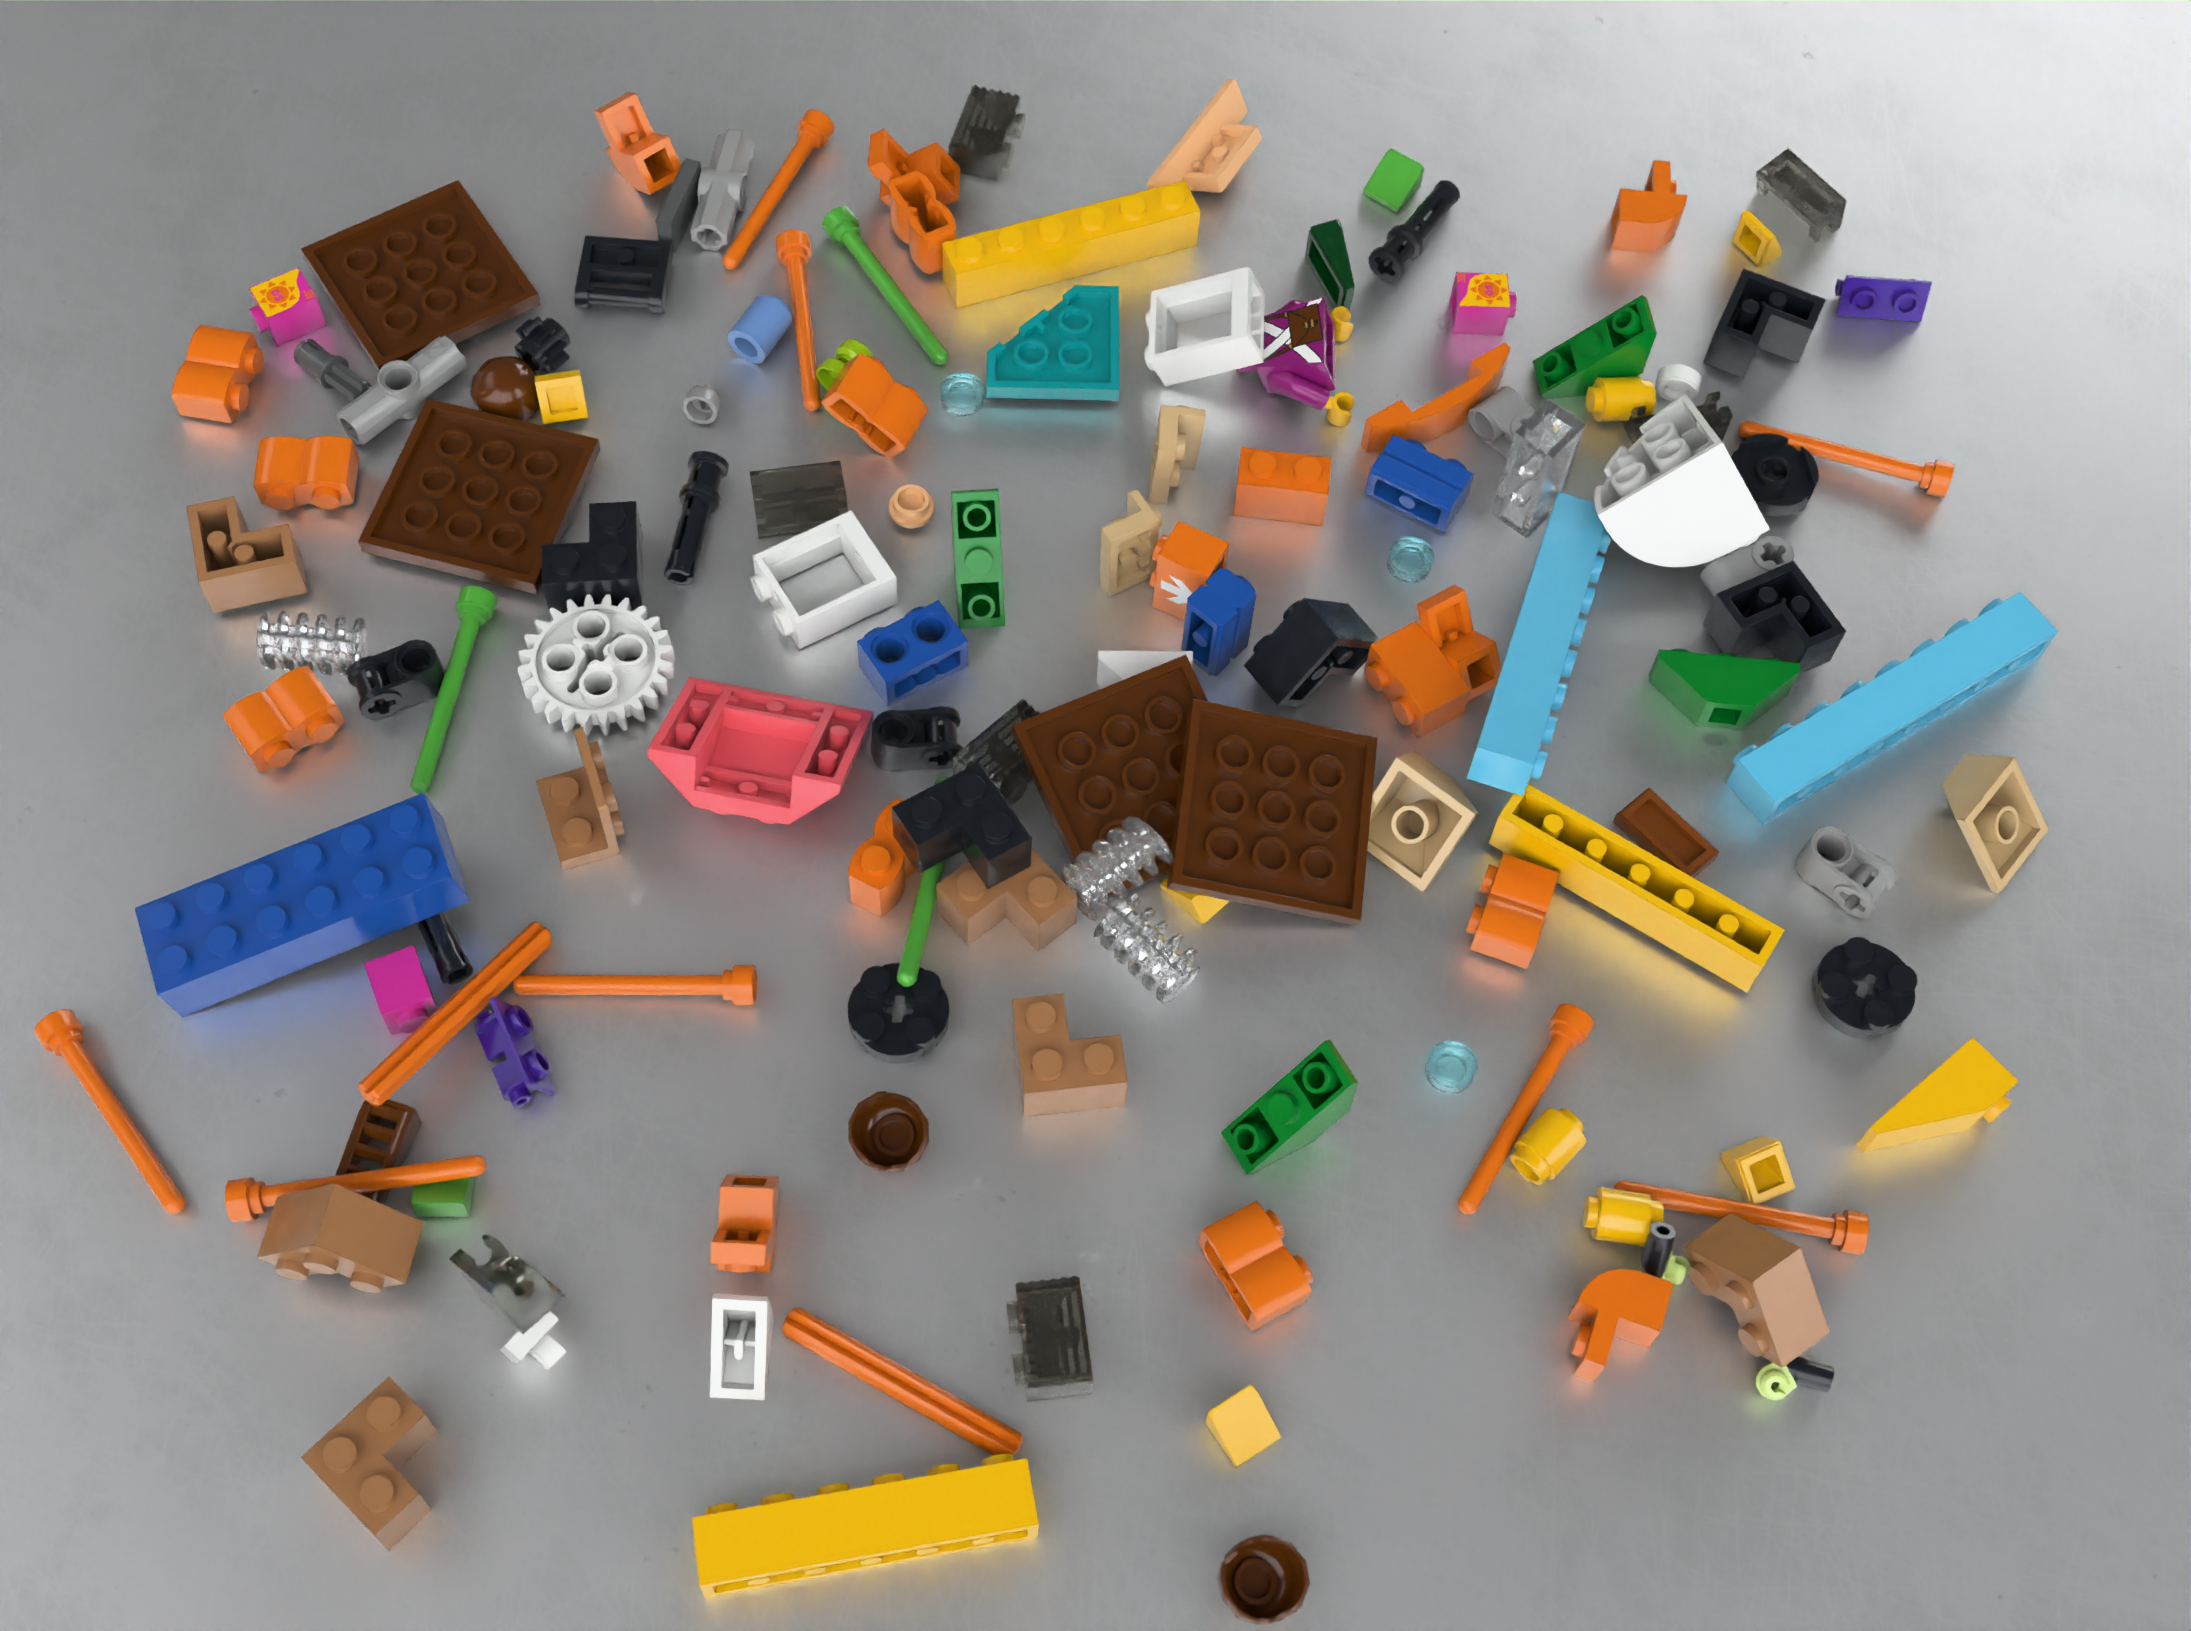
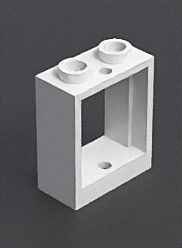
M1249 266L1151 292L1150 311L1146 312L1149 345L1145 346L1144 355L1150 371L1157 373L1165 387L1264 363L1265 293ZM1231 311V335L1177 348L1178 324Z
M852 510L753 555L755 575L750 577L752 587L761 602L768 600L773 607L772 615L781 634L784 637L790 634L799 649L898 603L897 578ZM843 552L864 583V586L800 616L778 582Z

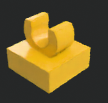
M580 369L535 376L543 424L588 418Z

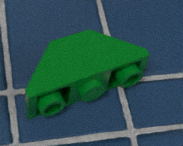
M1643 295L1639 296L1533 360L1541 396L1545 399L1586 396L1588 388L1593 386L1595 380L1599 377H1637L1642 374L1657 334L1647 298Z
M997 488L951 491L953 562L959 629L1005 626L999 490Z
M1679 648L1671 650L1659 649L1649 672V682L1695 726L1744 730L1788 695L1800 672V663L1785 662L1777 658L1754 659L1736 657L1729 653L1716 655L1693 653Z
M1325 1040L1220 1133L1246 1174H1254L1314 1142L1350 1111L1358 1081L1331 1040Z

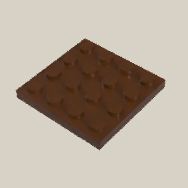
M459 180L301 248L305 262L377 372H379L383 365L391 361H407L438 337L442 338L445 335L453 343L457 344L541 305L538 292Z
M427 398L358 540L361 551L537 595L542 585V545L560 544L601 450L599 440Z
M1187 655L1016 723L1010 729L1091 906L1167 874L1169 871L1188 705L1193 699L1208 702Z
M1193 699L1188 705L1167 889L1349 925L1357 924L1361 921L1377 737Z

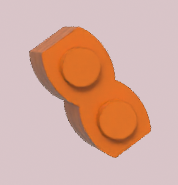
M915 170L889 180L890 221L895 234L902 241L909 244L911 258L920 270L927 274L942 270V242L956 239L955 220L952 213L944 204L936 200L935 189L931 181L921 172Z
M200 325L196 329L188 347L186 361L178 370L172 388L171 397L180 415L234 423L239 412L247 408L250 396L248 386L253 380L254 375H259L263 367V351L258 347L253 333Z
M859 353L844 365L821 401L825 409L834 418L847 427L856 430L867 445L887 458L894 457L907 447L929 411L914 389L895 382L878 359Z
M289 436L265 438L260 440L253 487L262 505L276 510H289L292 507L306 504L315 505L326 510L336 509L354 503L360 457L352 439L346 437L317 436L307 440Z
M308 665L284 674L266 690L256 692L241 699L222 715L231 732L260 773L286 766L302 747L328 741L345 723L336 703Z
M899 798L889 803L881 811L874 825L873 837L862 843L855 851L848 869L851 902L880 917L886 915L897 905L905 889V878L916 872V869L893 836L892 807L903 802Z
M1503 853L1498 867L1489 864L1479 891L1488 895L1485 906L1475 904L1466 929L1467 933L1474 935L1470 950L1527 969L1560 872Z
M1257 1201L1202 1229L1198 1240L1208 1263L1226 1287L1237 1311L1252 1331L1305 1303L1312 1291L1309 1284L1313 1282L1310 1269L1303 1258L1298 1254L1292 1256L1283 1245L1281 1239L1285 1237V1233L1278 1217L1271 1210L1265 1212Z

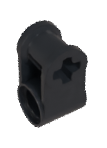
M416 639L407 641L398 647L377 655L361 658L349 666L346 674L349 683L356 687L361 699L359 710L361 715L367 719L376 720L389 717L399 710L437 697L445 670L434 647L425 640ZM425 668L421 672H416L419 669ZM370 671L372 676L367 677L366 672ZM382 698L383 704H379L378 699Z
M944 706L929 709L888 710L882 712L875 718L872 724L871 755L873 761L878 767L888 771L921 768L948 769L959 765L965 758L963 747L958 744L957 728L961 723L959 712L954 708ZM889 738H896L901 740V742L889 743L885 740Z

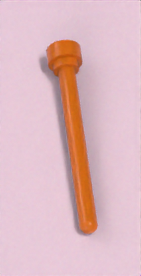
M808 110L797 125V143L723 256L722 264L726 269L734 270L739 266L812 149H818L826 145L835 127L831 119L818 110Z
M792 229L786 230L776 237L777 258L788 270L804 406L809 411H817L821 407L819 380L816 375L817 362L805 274V265L811 257V245L807 233Z
M1750 421L1742 422L1738 427V433L1744 439L1758 434L1781 435L1789 438L1787 444L1795 447L1798 451H1800L1802 446L1815 457L1918 482L1919 488L1926 489L1925 494L1940 498L1945 497L1954 471L1953 463L1937 459L1934 463L1926 461L1924 465Z
M734 965L733 970H724L723 975H519L513 980L512 987L519 995H723V999L732 1000L733 1005H755L757 999V969L755 965Z
M1565 1003L1560 1004L1549 1022L1551 1028L1549 1044L1458 1200V1208L1462 1213L1470 1215L1477 1211L1568 1050L1575 1049L1578 1044L1585 1043L1595 1023L1592 1017L1582 1009Z
M61 1009L45 1016L34 1029V1033L44 1049L48 1052H54L56 1056L64 1057L164 1209L170 1214L182 1212L186 1205L185 1198L82 1046L84 1028L73 1011Z
M473 1155L266 1186L264 1181L256 1182L252 1177L229 1180L225 1187V1205L229 1219L233 1223L256 1220L259 1214L266 1213L269 1207L274 1206L277 1197L332 1183L361 1194L477 1177L485 1172L486 1161L481 1156Z
M1626 1180L1618 1181L1613 1188L1650 1194L1651 1200L1663 1202L1664 1209L1723 1219L1732 1213L1757 1226L1828 1238L1829 1244L1837 1245L1838 1250L1841 1252L1862 1255L1867 1244L1869 1217L1866 1213L1844 1210L1842 1214L1833 1213L1830 1218Z

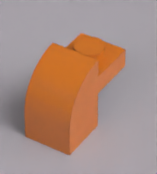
M628 92L594 111L610 145L605 148L609 158L618 172L634 189L651 195L674 182L681 163L669 137L653 132L636 93Z
M885 129L870 135L867 163L872 175L876 179H880L879 199L890 206L889 180L915 170L924 174L931 181L935 189L937 201L947 205L959 200L960 166L937 142L908 154Z
M1653 161L1644 191L1620 188L1611 216V249L1647 252L1659 249L1673 239L1687 202V195L1676 194L1677 181L1671 180L1670 162Z
M1452 585L1416 604L1421 627L1470 687L1471 692L1468 701L1494 688L1501 672L1496 642L1474 631L1465 590Z
M731 1174L725 1176L720 1185L718 1230L711 1241L710 1264H717V1271L738 1273L771 1272L777 1230L779 1177Z
M1632 1269L1610 1270L1592 1279L1579 1295L1567 1319L1580 1323L1570 1354L1578 1356L1574 1375L1594 1382L1606 1366L1614 1336L1649 1348L1661 1332L1674 1283Z

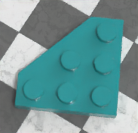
M1075 285L1063 294V300L1049 311L1043 309L1019 327V334L1004 345L999 342L987 351L986 398L1119 401V286Z

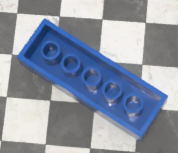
M421 793L136 907L135 912L157 995L180 1016L185 1017L470 901L444 819L426 794Z

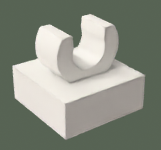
M542 1305L499 1350L514 1364L521 1361L529 1352L537 1362L548 1370L566 1352L557 1341L547 1334L559 1319Z

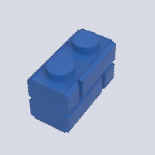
M1393 434L1383 452L1371 467L1365 494L1442 532H1446L1469 495L1474 473L1468 471L1458 460H1445L1427 451L1426 447L1419 441L1413 439L1404 440Z
M1219 568L1206 580V586L1201 585L1187 598V612L1185 613L1181 650L1193 651V663L1209 675L1217 676L1230 663V658L1235 659L1248 646L1256 594L1253 586L1247 579L1234 575L1228 569Z

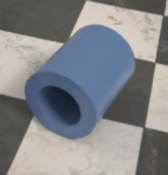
M758 295L728 333L727 340L730 347L741 358L756 364L762 363L792 324V316L788 305L777 296Z

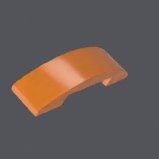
M1503 343L1472 360L1465 383L1414 411L1401 399L1367 418L1361 447L1365 452H1383L1393 434L1404 440L1413 439L1423 444L1461 426L1468 421L1467 414L1469 410L1493 394L1498 388L1511 348L1506 343Z

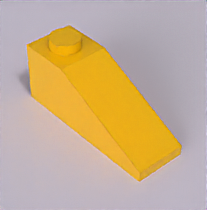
M1972 1037L1876 1121L1856 1146L1864 1153L1966 1131L1982 1117L1989 1123H1992L2012 1104L2006 1095L2019 1081Z

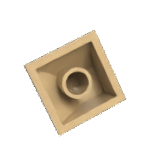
M1414 751L1396 757L1372 795L1367 851L1419 890L1425 892L1478 812L1456 781L1419 753Z
M1965 754L1941 786L1991 892L2000 893L2049 829L2015 757Z

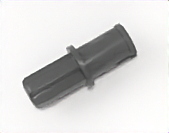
M307 339V342L302 341L294 351V361L314 374L321 386L327 389L335 388L352 401L372 387L371 384L349 369V364L345 358L330 354L312 339Z

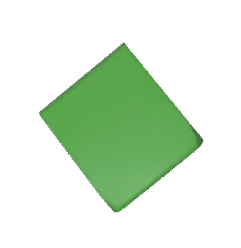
M1390 148L1366 184L1363 194L1398 213L1420 188L1424 167Z
M474 1177L415 1185L411 1195L410 1206L416 1217H470Z

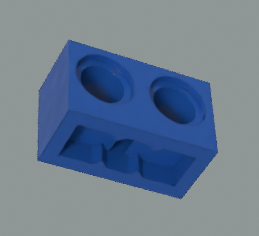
M939 600L926 607H916L909 611L904 618L886 627L874 628L857 641L859 667L887 707L968 666V640ZM928 638L938 639L937 641L933 642L925 641V639ZM886 659H897L898 661L890 662V663H889V662H884L883 660H886Z

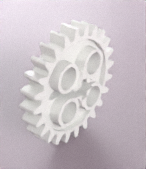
M589 594L585 597L584 606L577 607L575 602L568 599L567 612L562 614L552 607L549 609L552 618L550 623L538 619L535 621L538 635L525 634L524 638L527 649L519 650L518 654L522 666L518 667V673L526 699H531L535 713L544 711L548 724L551 725L561 718L564 732L568 733L578 723L583 727L586 736L591 732L593 725H600L602 733L606 736L610 731V723L617 722L620 728L626 731L628 730V717L632 715L641 722L645 721L643 707L647 706L658 710L660 705L657 694L669 695L668 679L675 678L673 646H670L668 630L661 629L659 617L655 616L648 619L646 606L642 605L632 612L629 598L625 597L618 606H613L610 594L605 595L601 604H594L593 598ZM591 635H600L595 638H588ZM628 658H637L631 662H624ZM562 667H570L569 669L564 671H557L559 668ZM607 690L604 694L593 695L597 691Z

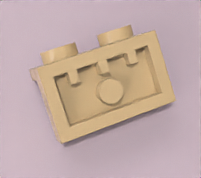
M1183 405L1160 406L1150 465L1149 501L1154 504H1167L1170 487L1178 488L1180 469H1195L1205 424L1206 411L1204 409L1190 408Z
M1137 489L1127 493V517L1117 518L1106 527L1101 528L1100 586L1108 597L1150 579L1157 565V562L1152 560V555L1158 542L1159 527L1162 526L1161 516L1154 503L1151 501L1146 502Z

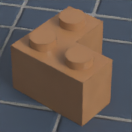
M234 496L186 506L198 582L213 613L308 593L302 556L289 524L249 532Z
M1033 849L1031 851V867L990 889H987L969 861L936 884L937 912L968 946L1005 918L1018 929L1037 951H1040L1076 924L1078 897Z
M1063 994L1012 999L1011 1025L1023 1117L1125 1106L1128 1080L1121 1035L1069 1040Z
M332 1183L277 1197L257 1258L276 1265L275 1273L289 1279L306 1280L308 1275L317 1273H338L350 1278L349 1285L357 1290L368 1293H380L382 1288L406 1284L424 1222Z
M1732 1213L1683 1246L1691 1267L1689 1269V1277L1692 1283L1702 1294L1706 1296L1712 1295L1731 1306L1740 1327L1738 1330L1739 1339L1752 1355L1756 1357L1762 1356L1783 1368L1830 1333L1801 1247Z
M390 1377L385 1379L301 1457L323 1483L388 1551L432 1511L422 1496L397 1470L436 1435L438 1431L428 1416Z

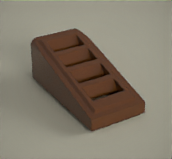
M389 1099L377 1107L364 1100L335 1176L371 1171V1169L359 1166L361 1159L382 1165L381 1169L402 1166L422 1124L416 1110L411 1106ZM379 1121L395 1125L396 1128L392 1130L380 1126L378 1123ZM371 1139H375L389 1144V1147L385 1151L368 1144ZM391 1189L361 1193L360 1195L384 1205Z

